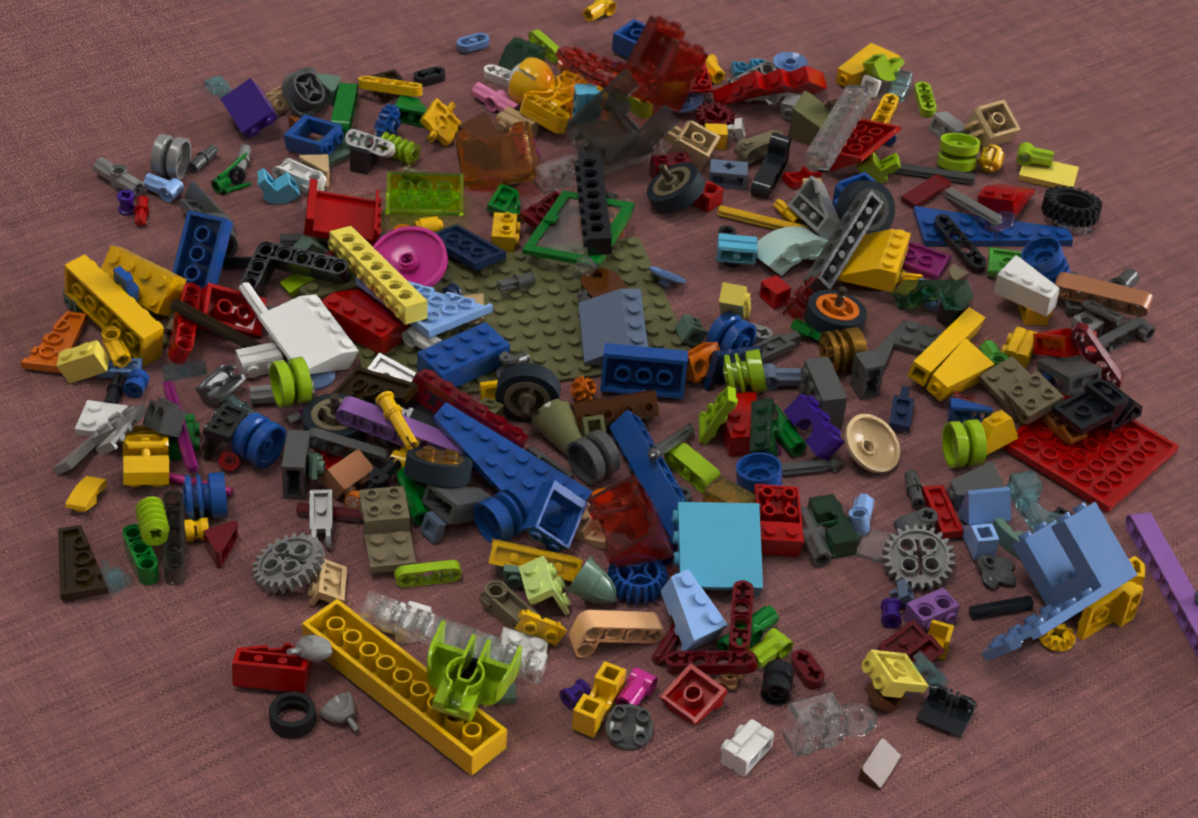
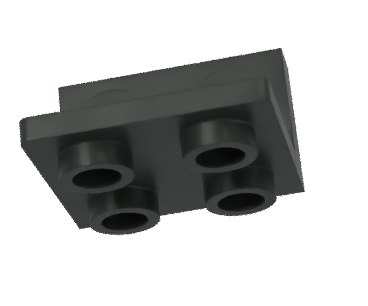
M224 402L219 409L214 411L210 423L207 422L203 428L205 440L202 444V450L204 451L205 460H209L221 441L228 444L231 442L238 425L248 416L247 409Z

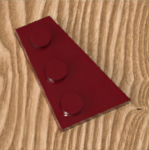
M554 191L538 203L532 204L528 209L520 211L517 217L536 230L560 194ZM567 200L558 213L560 219L556 225L551 224L543 236L547 239L552 235L571 203L569 200Z

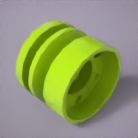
M759 349L745 351V361H741L738 353H734L736 363H731L729 354L724 355L723 370L726 386L733 388L741 387L742 393L746 392L747 385H750L752 392L760 393L767 391Z

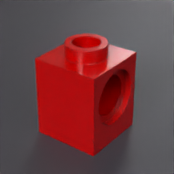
M709 180L705 183L703 192L693 202V205L709 213L722 204L724 189Z
M775 275L761 281L759 297L771 308L776 309L789 303L791 287L780 277Z

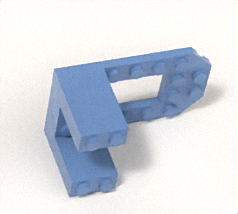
M1085 502L1073 508V514L1066 512L1057 517L1058 523L1056 520L1049 524L1043 521L1033 527L1034 532L1031 533L1028 530L1018 536L1019 541L1012 544L1046 606L1039 609V615L1036 616L1034 613L1024 618L1023 625L1018 623L1007 629V633H1002L991 639L992 642L982 652L986 661L1020 648L1024 639L1032 637L1035 640L1137 576L1135 569L1096 502L1086 505Z

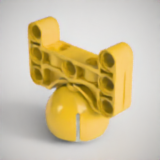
M529 57L512 69L508 80V95L512 101L521 106V114L554 133L563 134L566 131L570 118L569 113L572 112L574 85H586V83L592 82L572 71H563L555 79L553 71L547 63L541 59ZM597 86V89L601 91V101H598L600 109H603L607 91Z

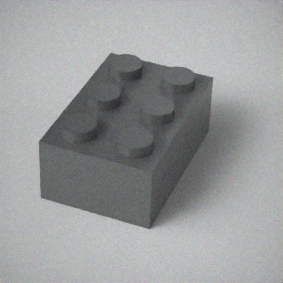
M830 358L805 359L804 367L801 368V383L798 384L799 395L813 396L819 402L818 407L830 417L829 422L838 429H842L847 396Z

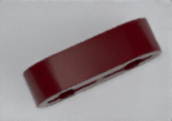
M806 650L794 651L791 665L800 681L808 689L816 690L821 688L825 673L815 658Z

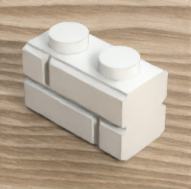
M276 342L235 350L237 368L240 374H244L246 379L269 374L270 362L283 360V355Z
M753 719L749 720L745 726L739 725L734 737L731 740L726 739L721 746V763L729 769H733L734 772L742 777L746 776L771 749L774 739L773 731L765 726L762 727L760 723Z

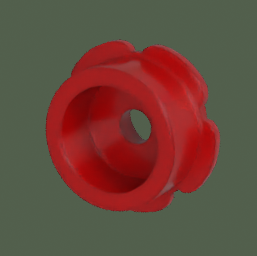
M224 451L220 454L218 465L224 471L232 472L240 465L239 456L233 451Z

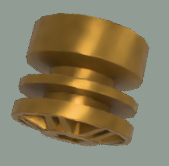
M858 327L843 329L841 332L838 330L822 332L820 335V357H829L836 373L844 372L845 369L852 371L855 353L867 351L864 334Z

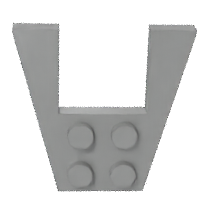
M141 404L136 407L131 405L124 409L121 414L115 412L107 418V423L99 426L93 435L52 469L57 475L72 469L97 445L99 446L96 450L100 456L115 450L118 447L116 442H122L126 438L125 434L134 428L132 425L140 421L147 409Z

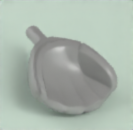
M306 635L300 638L295 648L287 649V654H297L303 659L318 661L330 657L332 648L330 642L324 637Z
M350 692L334 696L319 711V715L327 721L333 723L348 722L354 732L360 730L353 720V716H355V703Z

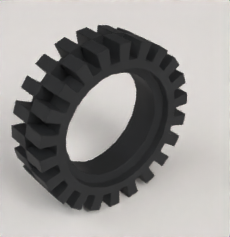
M1062 185V187L1055 186V188L1050 187L1046 190L1041 210H1043V214H1046V217H1051L1053 221L1058 220L1060 224L1064 222L1066 226L1073 224L1074 227H1078V225L1090 227L1092 224L1098 223L1103 204L1099 197H1095L1093 193L1089 194L1087 190L1083 192L1081 188L1076 190L1073 186L1067 188Z

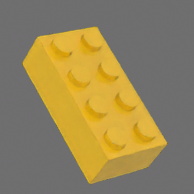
M111 245L101 270L108 273L114 281L113 269L121 266L132 275L133 282L139 288L137 303L156 314L170 317L173 314L170 305L174 298L178 299L187 279L125 248Z

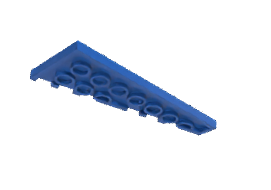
M914 206L913 209L921 241L925 247H949L933 228L934 220L940 214L948 215L974 246H1026L1029 242L1040 237L1056 238L1061 246H1072L1073 243L1069 228L1002 219V224L995 226L978 215ZM954 234L949 235V237L953 240L959 239L958 236Z

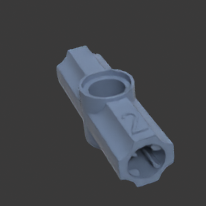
M771 363L763 365L767 391L775 390L778 386H798L801 383L800 368H777Z

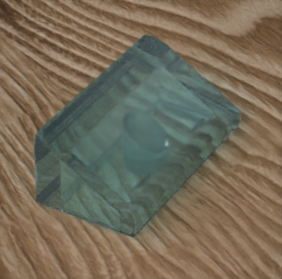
M202 358L185 361L183 364L161 365L165 381L207 374L206 362Z

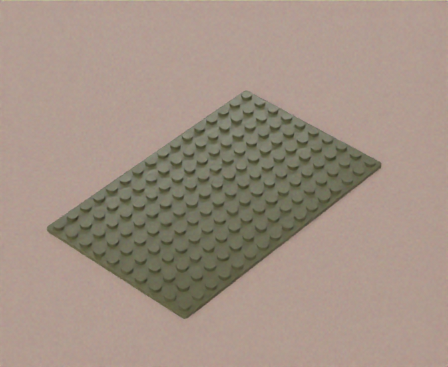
M638 237L617 239L612 246V254L607 255L599 267H596L595 263L578 260L577 265L522 254V251L506 253V259L476 271L456 259L448 260L444 275L433 286L435 292L442 293L444 287L455 283L460 287L462 296L484 293V305L488 303L493 305V312L484 315L483 321H480V323L474 325L464 323L451 330L437 334V338L444 341L486 322L510 344L511 355L514 356L525 351L530 357L529 363L548 368L557 376L560 383L575 381V378L582 375L584 379L602 376V365H584L577 292L582 290L581 279L583 274L591 269L605 268L612 270L619 275L629 289H641L648 347L690 350L689 345L681 341L675 329L678 321L661 284L658 283V277L649 270L652 264ZM583 244L550 247V249L591 256L588 255L587 248H583ZM533 272L536 277V283L523 286L519 290L511 289L500 292L497 289L498 280L510 278L514 274L522 275ZM353 340L354 345L359 350L357 357L360 367L367 369L378 354ZM402 341L384 355L418 373L417 352L423 349L418 346L411 348ZM498 369L458 386L456 389L469 395L479 394V383L498 380L495 376Z

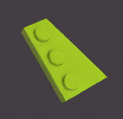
M727 386L716 397L714 404L709 403L707 405L706 412L701 411L699 413V443L707 445L711 438H715L720 425L726 422L729 412L735 409L738 402L736 388Z

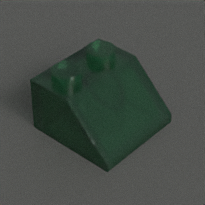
M514 37L505 46L498 66L512 71L516 65L529 57L538 58L545 62L546 48L522 38Z

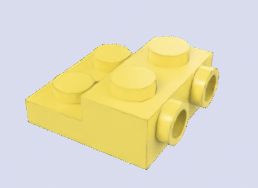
M871 649L861 663L863 672L867 673L873 680L874 688L878 689L885 697L902 698L906 691L924 693L928 687V684L906 653Z

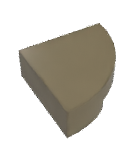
M952 264L949 268L950 282L954 283L955 286L967 279L968 272Z

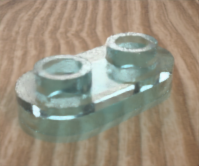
M921 650L913 656L916 660L913 662L914 666L922 674L926 671L929 674L927 678L931 683L935 685L939 683L945 687L950 682Z

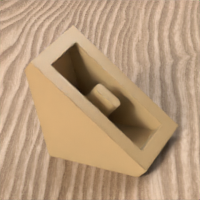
M328 154L300 155L299 163L321 171L327 178V185L325 187L330 186Z

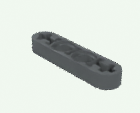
M318 428L308 430L310 431V448L343 458L353 453V450L359 449L372 466H377L378 468H382L388 461L389 452L384 448Z

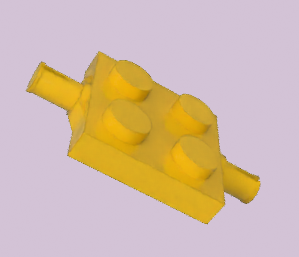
M436 98L420 119V123L430 132L427 136L428 142L432 143L436 138L446 147L453 140L458 132V125L462 124L453 113V110L456 108L454 102H450L446 106Z

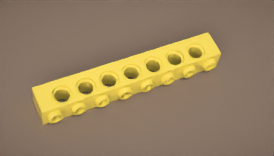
M352 226L329 231V249L338 258L346 260L350 270L357 275L358 279H361L366 284L368 289L375 293L376 297L405 325L427 319V300Z

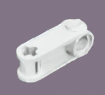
M290 158L285 159L283 164L272 169L275 179L288 172L298 183L299 191L308 194L310 179L318 180V191H324V187L327 185V178L321 171Z

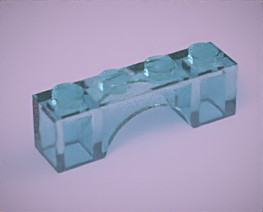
M1034 470L1010 474L1006 487H1010L1011 498L1032 531H1035L1034 526L1043 521L1049 524L1056 520L1058 523L1057 517L1063 514L1049 512L1037 503L1043 484Z

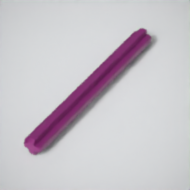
M171 380L168 382L164 381L162 385L165 399L180 405L174 382ZM184 419L180 436L177 437L186 471L192 473L198 471V463Z

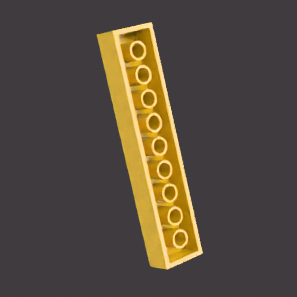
M334 600L302 623V637L318 635L330 642L332 654L327 659H324L471 776L506 749L507 729L479 707L471 722L433 710L432 703L438 690L428 682L427 667L340 600Z

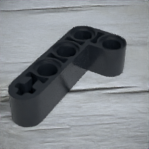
M772 133L768 153L752 182L751 194L770 198L787 165L791 137Z

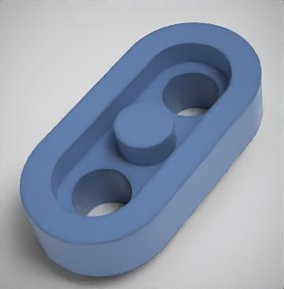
M475 33L458 38L456 48L461 53L484 49L489 46V36L485 33Z

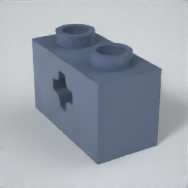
M711 159L709 180L723 189L746 190L748 162Z

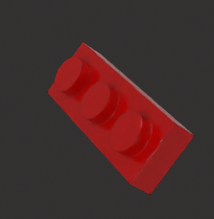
M944 485L923 487L922 494L927 507L934 509L938 514L935 526L938 533H943L941 539L962 537L964 530Z

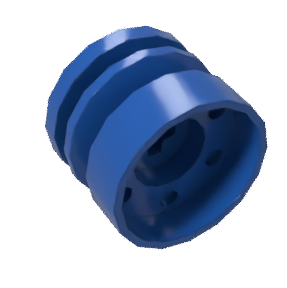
M1040 237L1034 239L1021 252L1022 260L1054 284L1059 273H1070V267L1064 256V251L1056 238Z
M752 453L739 459L736 463L737 499L739 503H754L755 484L782 486V464L778 458L767 453Z
M224 472L208 473L207 483L205 484L202 483L200 474H196L197 484L191 485L190 475H185L182 492L184 510L188 519L195 521L194 511H199L200 518H204L205 510H210L212 519L228 518Z
M507 487L501 492L496 493L493 497H488L474 506L473 515L481 535L491 544L492 538L508 541L513 535L517 536L524 532L522 528L530 508L525 498L516 489Z

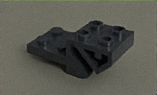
M1096 378L1085 384L1084 391L1054 405L1052 413L1077 433L1083 435L1101 425L1111 432L1140 417L1143 406L1110 381Z

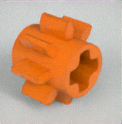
M583 375L575 378V382L571 383L570 388L572 397L577 401L592 400V396L596 395L595 382L589 377L584 379Z

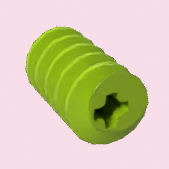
M383 133L381 138L395 145V153L390 158L408 165H413L418 160L421 153L419 143L415 146L413 141L409 143L407 139L402 141L400 136L396 138L394 134ZM379 146L384 151L388 150V147Z
M154 496L142 499L138 502L135 509L142 541L150 546L161 545L167 541L170 529L163 501Z

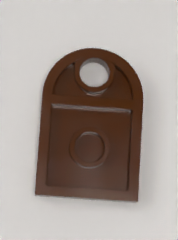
M605 268L588 270L581 279V289L588 291L590 299L618 289H629L617 273Z

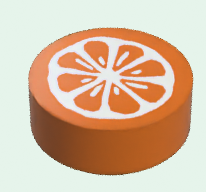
M350 491L345 496L344 504L347 508L360 509L359 491Z

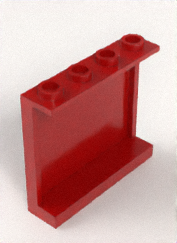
M310 179L303 235L330 239L329 231L352 226L371 246H374L375 240L380 238L382 198H379V190H376L375 199L372 200L318 191V180Z

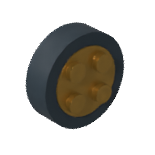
M424 446L423 448L407 451L404 474L410 479L425 484L445 487L464 486L470 483L473 461L469 457L458 453L457 450H444L432 446Z

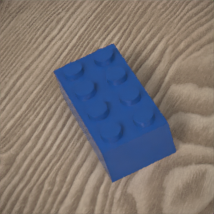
M188 210L172 272L187 279L186 283L198 285L201 290L208 282L218 285L233 222L223 217Z
M484 322L417 352V372L424 369L432 370L438 377L444 381L451 382L456 388L500 368L502 361L499 362V355L504 351L510 353V344Z
M605 343L600 391L628 394L640 392L644 389V391H656L657 397L684 399L688 351Z

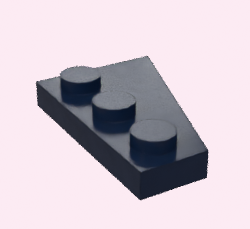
M759 346L714 351L702 388L708 392L713 389L714 385L726 383L723 370L724 355L729 354L731 363H736L734 353H738L740 360L745 361V351L759 349L760 355H762L763 349Z

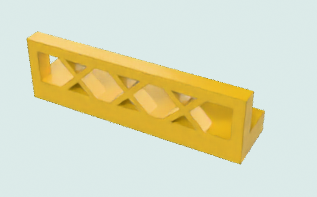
M492 538L488 563L503 567L504 564L521 566L544 555L548 563L552 562L554 564L557 577L561 576L563 580L573 582L581 570L583 560L580 557Z

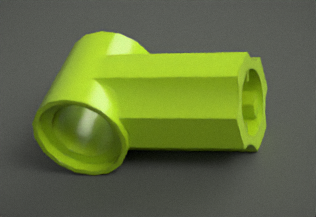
M1023 142L1018 146L1016 161L1022 166L1036 164L1051 167L1054 151L1035 148L1031 143Z
M773 628L767 632L762 642L749 651L756 655L757 668L761 669L767 662L774 660L776 657L780 659L786 657L791 652L794 643L778 629Z

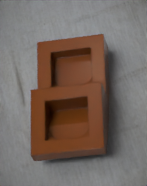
M1052 412L1044 415L1042 418L1043 422L1055 435L1070 445L1088 436L1087 433L1080 435Z

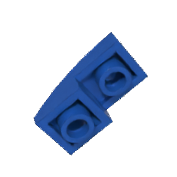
M121 266L113 269L115 283L119 284L130 297L132 296L138 302L139 288L133 282L132 275Z

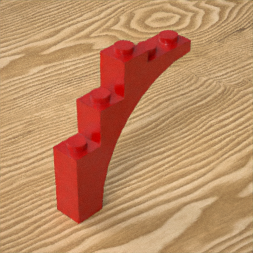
M805 65L790 72L782 68L767 74L753 71L741 76L740 80L715 89L712 93L715 103L720 102L721 106H728L747 99L787 92L803 93L807 91L814 95L826 90L827 85L823 72Z

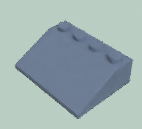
M618 289L578 303L584 365L603 364L605 343L648 347L641 289Z

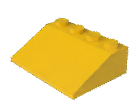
M889 229L865 234L837 280L893 293L907 255L911 233L900 229Z

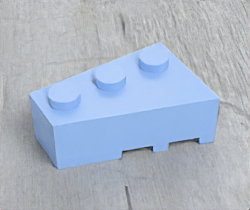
M689 569L671 576L662 588L661 594L668 614L672 616L676 626L674 628L676 636L679 635L682 643L681 651H692L717 639L727 627V622Z

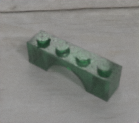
M904 279L892 292L898 309L914 310L927 302L942 301L945 310L962 311L974 297L967 280Z

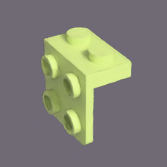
M543 555L519 566L527 599L531 605L553 596L565 615L570 614L568 606L571 603L566 592H563V589L566 588L561 576H556L557 571L552 562L548 563Z

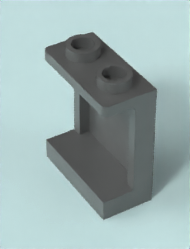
M1078 355L1066 358L1049 356L1037 361V371L1040 374L1046 372L1063 382V394L1066 396L1084 391L1086 383L1096 378H1101L1102 368Z

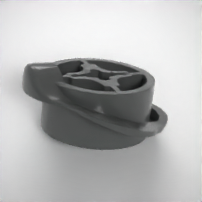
M311 66L301 68L284 78L282 92L293 111L294 117L301 118L304 114L311 116L325 107L327 93L316 74L315 68Z

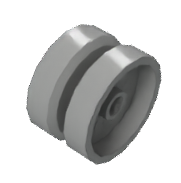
M167 134L158 135L151 152L150 166L152 173L163 177L168 175L170 178H177L178 180L183 179L188 171V164L191 160L190 140L182 137L174 139L173 136Z

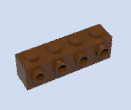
M654 390L569 403L580 432L582 417L603 414L605 428L609 429V426L626 410L640 417L642 422L653 421V417L659 416L657 396Z

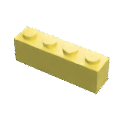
M722 283L719 298L720 315L726 311H732L741 316L742 320L750 317L751 298L750 293H747V286Z

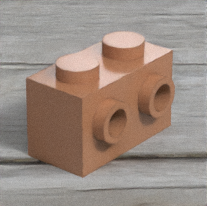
M357 449L330 467L320 480L327 489H332L333 496L338 499L343 495L346 496L350 491L356 490L355 487L360 484L362 487L369 482V474L374 467L362 452Z

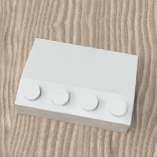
M316 294L299 296L258 316L260 322L287 359L302 356L308 365L310 374L350 369L359 352Z

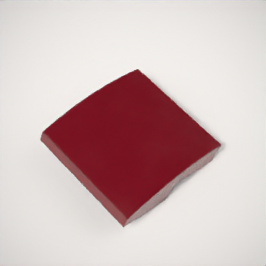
M914 619L877 647L880 651L906 653L919 672L945 653V650L931 634L927 635Z

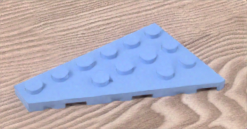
M356 277L357 286L385 305L376 297L371 289L367 288L361 279ZM408 281L427 300V319L409 324L428 338L493 312V305L491 303L482 305L475 303L473 298L463 297L451 292H446V294L434 291L433 287Z

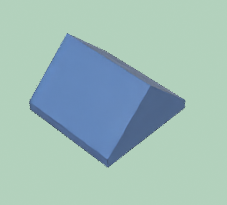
M1010 487L968 490L957 513L959 519L969 525L993 523L995 519L1001 517L1005 521H1011Z

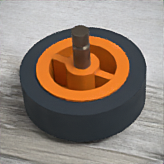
M841 286L838 291L821 290L813 293L808 299L804 320L809 327L820 333L834 330L841 332L843 329L858 327L862 331L867 311L858 299L846 294V287Z

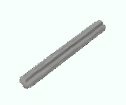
M952 187L945 189V197L995 226L1002 224L1001 215Z

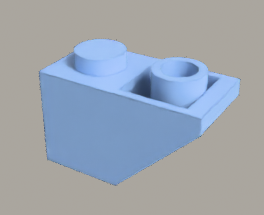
M993 524L963 525V538L973 560H977L983 554L995 558L999 537Z

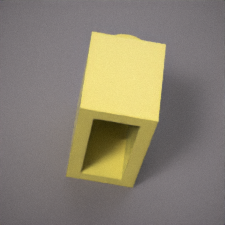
M98 340L61 351L57 361V368L70 384L107 372L110 357Z

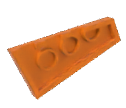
M66 311L52 326L53 330L49 334L44 335L41 344L38 347L35 346L30 351L31 355L21 361V368L61 373L57 368L59 353L67 348L71 349L76 346L87 322V314Z

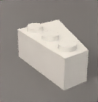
M1015 255L997 274L994 293L1047 316L1056 307L1060 288Z

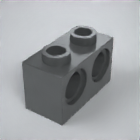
M160 397L158 401L150 399L143 425L158 433L179 437L186 412L179 409L180 405L172 403L171 400Z

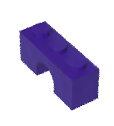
M800 394L784 410V413L795 427L807 430L813 425V431L805 442L817 457L828 460L845 443L840 436L841 432L829 422L830 417L818 407L819 402L813 396L808 397Z

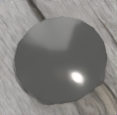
M633 704L616 705L606 719V734L609 740L621 749H639L645 746L651 739L653 733L651 714L647 709Z

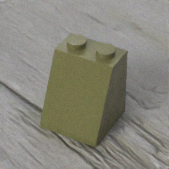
M804 91L792 109L788 136L793 141L817 147L844 126L842 125L843 117L835 111H828V108L824 107L823 102L809 92Z

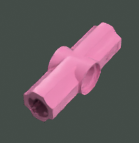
M480 82L474 85L471 95L484 102L489 111L494 112L498 110L501 112L509 106L520 112L521 106L508 99L507 94L503 90L494 91Z

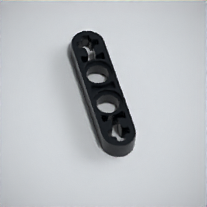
M937 215L933 223L934 230L972 273L978 274L983 272L986 265L985 257L948 215ZM954 234L958 236L959 239L953 240L949 237V235ZM961 248L969 249L970 253L962 252Z

